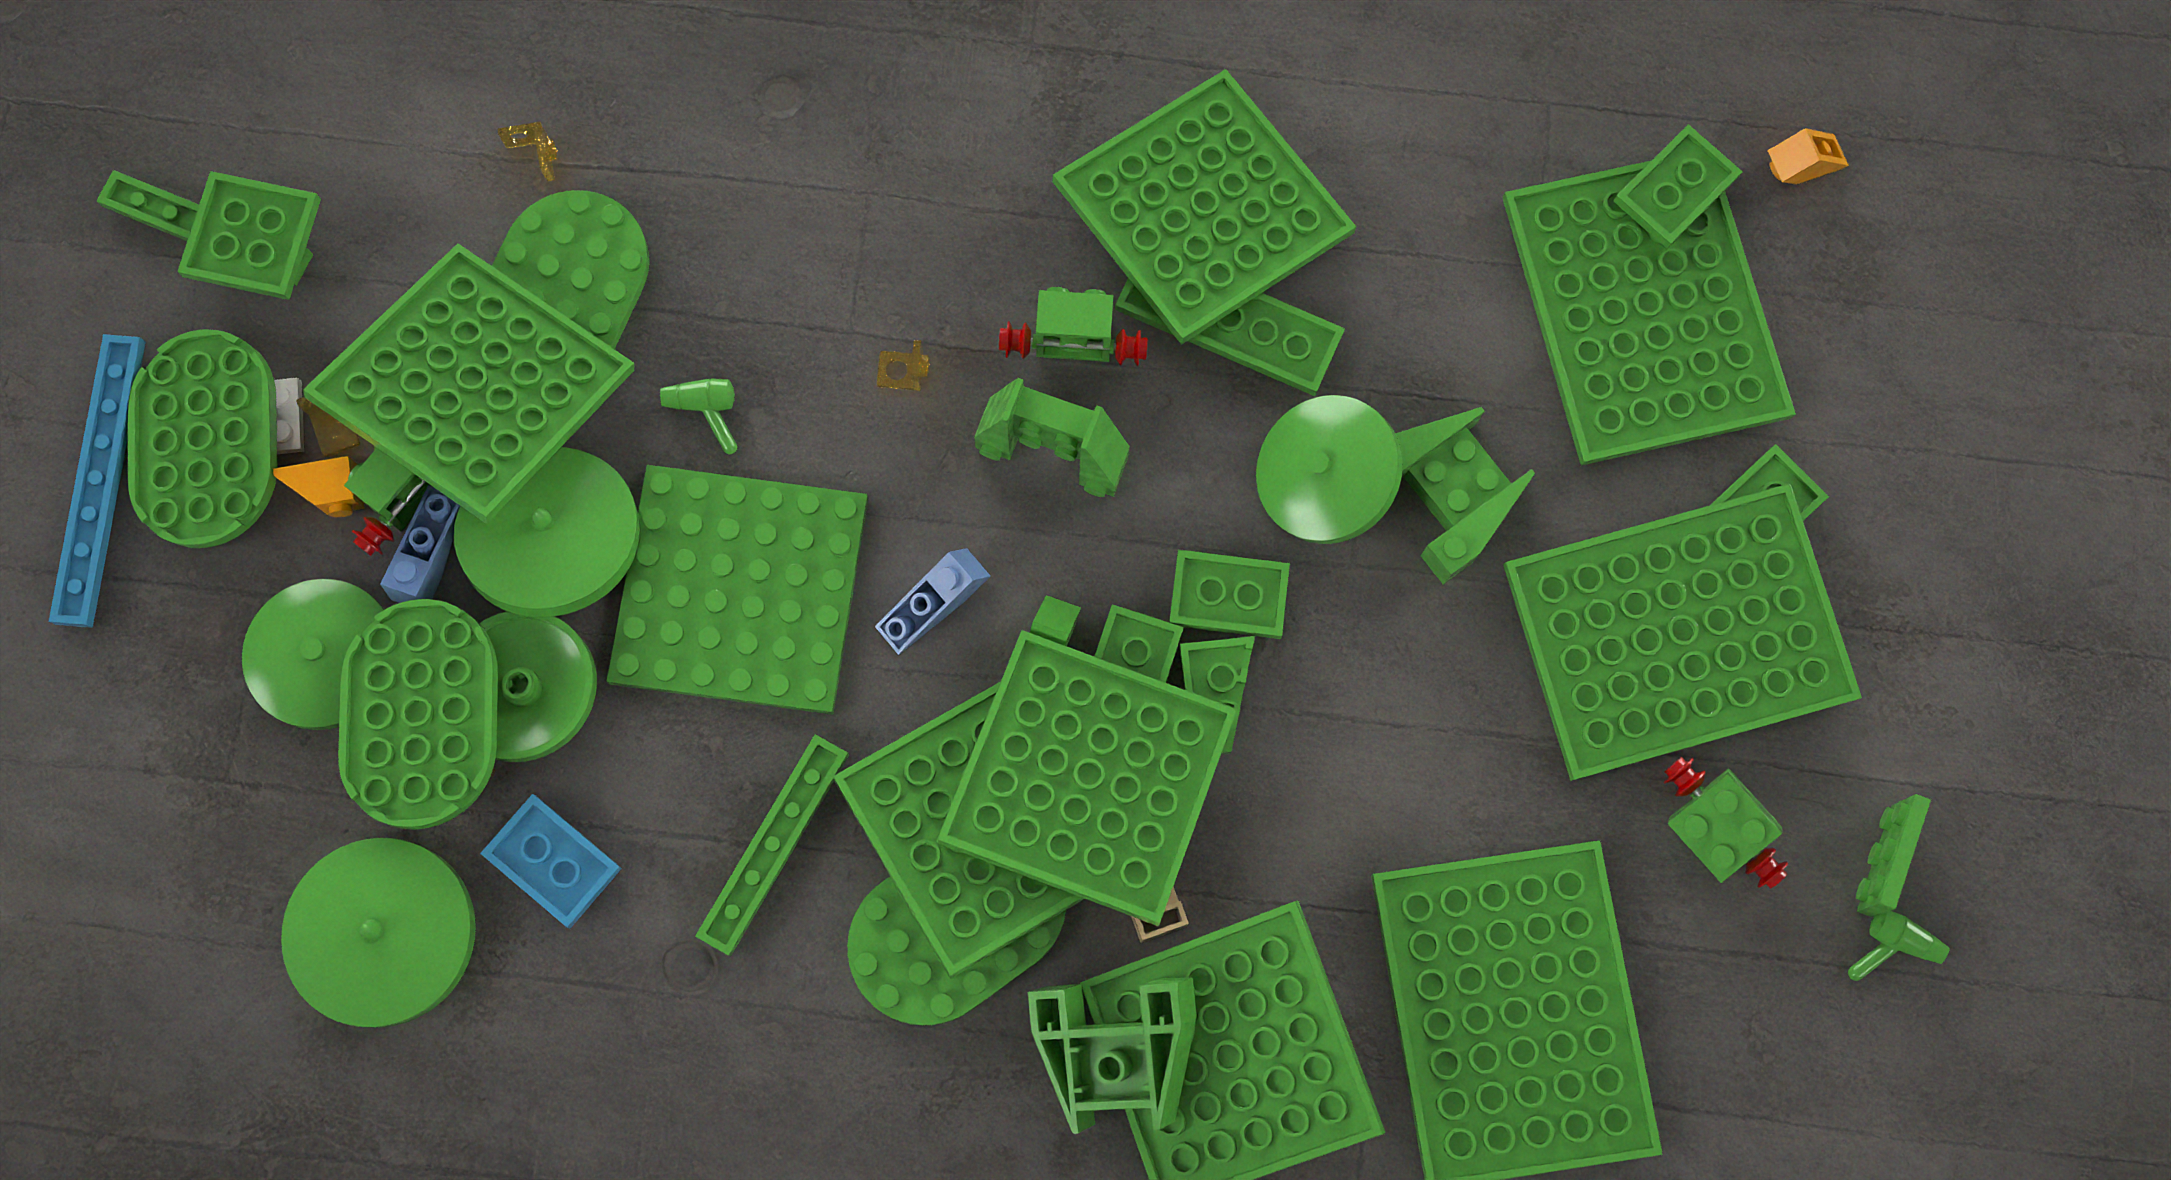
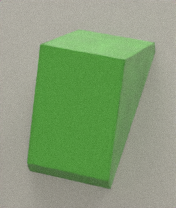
M1046 595L1033 620L1030 633L1068 646L1081 607Z

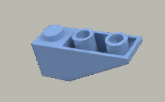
M428 485L380 583L389 598L398 603L416 599H432L443 576L454 537L455 520L460 505L433 486Z
M967 548L950 551L894 606L875 628L899 655L963 604L991 576Z

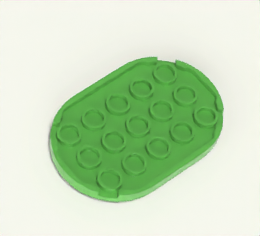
M573 190L549 195L528 207L512 224L492 267L615 349L646 283L649 272V250L638 222L620 203L596 192Z
M205 329L178 335L156 349L159 353L152 359L146 369L141 367L133 381L128 401V490L132 506L141 522L145 523L157 536L188 548L218 546L243 534L264 512L276 484V477L273 475V469L277 468L276 387L271 369L263 356L239 337L224 331Z
M416 599L395 604L374 616L375 620L360 636L358 634L355 636L344 658L340 687L338 763L343 785L350 798L370 817L389 826L402 829L434 827L448 822L464 812L474 803L487 785L494 768L497 748L498 669L496 653L488 634L474 618L452 604L432 599Z
M888 877L865 897L852 920L848 936V960L851 973L865 998L876 1009L892 1019L922 1026L944 1024L967 1014L1039 962L1056 942L1063 926L1066 910L950 979L892 878Z

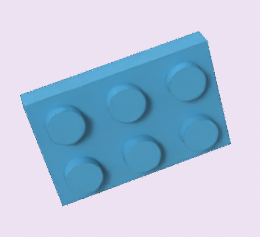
M534 794L527 799L480 853L567 928H571L622 869Z

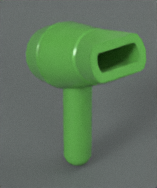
M708 378L660 389L662 406L678 410L703 412L723 451L726 454L736 452L737 444L719 411L732 409L734 404L735 392L729 379Z
M1888 911L1875 915L1870 924V936L1881 944L1848 969V976L1854 981L1861 980L1897 951L1942 964L1950 948L1906 916L1894 911Z

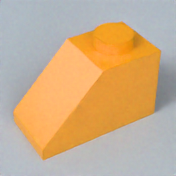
M1807 128L1767 150L1772 160L1770 162L1772 173L1778 180L1785 183L1799 184L1848 166L1834 134Z
M349 456L273 469L274 477L331 517H346L352 515L353 510L365 509L364 502L344 486L349 480L350 472L358 465Z

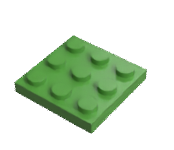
M210 171L177 272L182 277L290 300L321 198L317 193Z

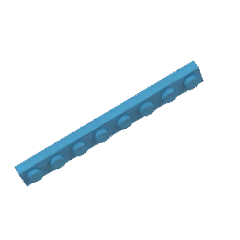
M103 334L49 616V622L55 625L93 628L128 441L129 395L133 381L142 365L146 343L140 337Z

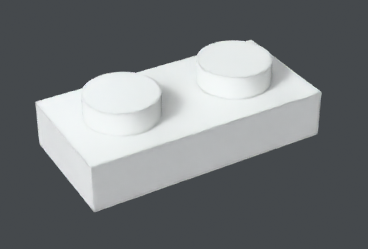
M298 378L274 380L276 387L277 454L304 452L302 381Z

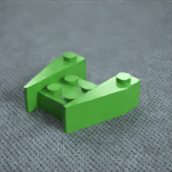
M1020 378L1015 379L989 398L974 437L975 448L980 449L979 453L992 460H1000L1001 457L1010 460L1019 438L1020 443L1030 448L1039 449L1040 446L1055 450L1054 454L1064 460L1075 461L1076 458L1080 459L1079 485L1084 486V490L1091 495L1105 497V494L1114 497L1129 457L1130 446L1102 407L1096 405L1093 411L1024 387V380Z
M1482 407L1395 433L1402 453L1403 468L1401 479L1405 478L1446 530L1445 533L1428 544L1420 555L1443 585L1475 561L1535 474L1531 469L1511 483L1469 430L1478 423L1485 412Z
M1193 977L1155 979L1139 985L1143 1022L1086 1025L1082 984L1044 986L1028 992L1031 1032L1072 1133H1080L1095 1125L1094 1110L1151 1108L1153 1131H1159L1175 1122L1197 1018Z

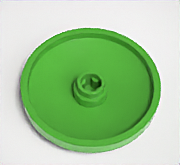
M1327 395L1309 399L1285 413L1271 428L1262 444L1256 468V483L1260 500L1272 520L1282 529L1299 539L1318 544H1332L1350 540L1373 527L1393 503L1402 477L1401 447L1390 424L1382 415L1366 403L1355 398L1340 395Z
M334 579L303 581L273 596L254 617L243 643V674L254 699L275 718L298 728L325 730L339 727L341 672L345 655L357 634L360 636L375 620L374 616L385 610V608L361 588Z
M506 611L483 620L479 624L486 631L493 644L498 669L497 748L495 759L506 762H525L555 752L578 733L593 707L597 689V675L589 648L569 625L556 617H528Z

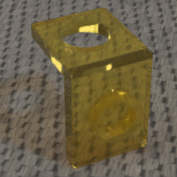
M541 122L497 129L498 135L507 149L536 144L539 166L547 182L555 180L552 161L557 160L556 146L553 138L549 139ZM519 133L528 134V136L524 138L510 137L514 134Z
M914 340L912 353L880 351L877 387L921 390L922 377H928L929 355H924L921 340ZM893 361H901L907 366V374L900 380H893L886 374L887 366Z
M305 397L296 400L297 405L310 416L321 452L325 457L360 445L357 433L315 404H312Z

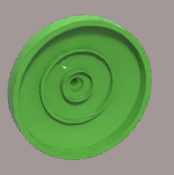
M561 447L488 524L460 506L454 526V545L459 563L477 592L493 605L505 611L528 617L565 615L583 609L604 597L621 581L629 570L635 558L640 539V521L637 507L624 479L602 459L590 453L567 447Z
M372 838L360 840L342 846L326 855L306 873L295 888L287 905L282 924L281 943L284 963L288 975L299 994L314 1009L328 1018L359 1027L382 1028L396 1026L428 1013L439 1005L457 986L473 952L476 930L475 913L464 882L450 864L439 855L422 846L400 839Z

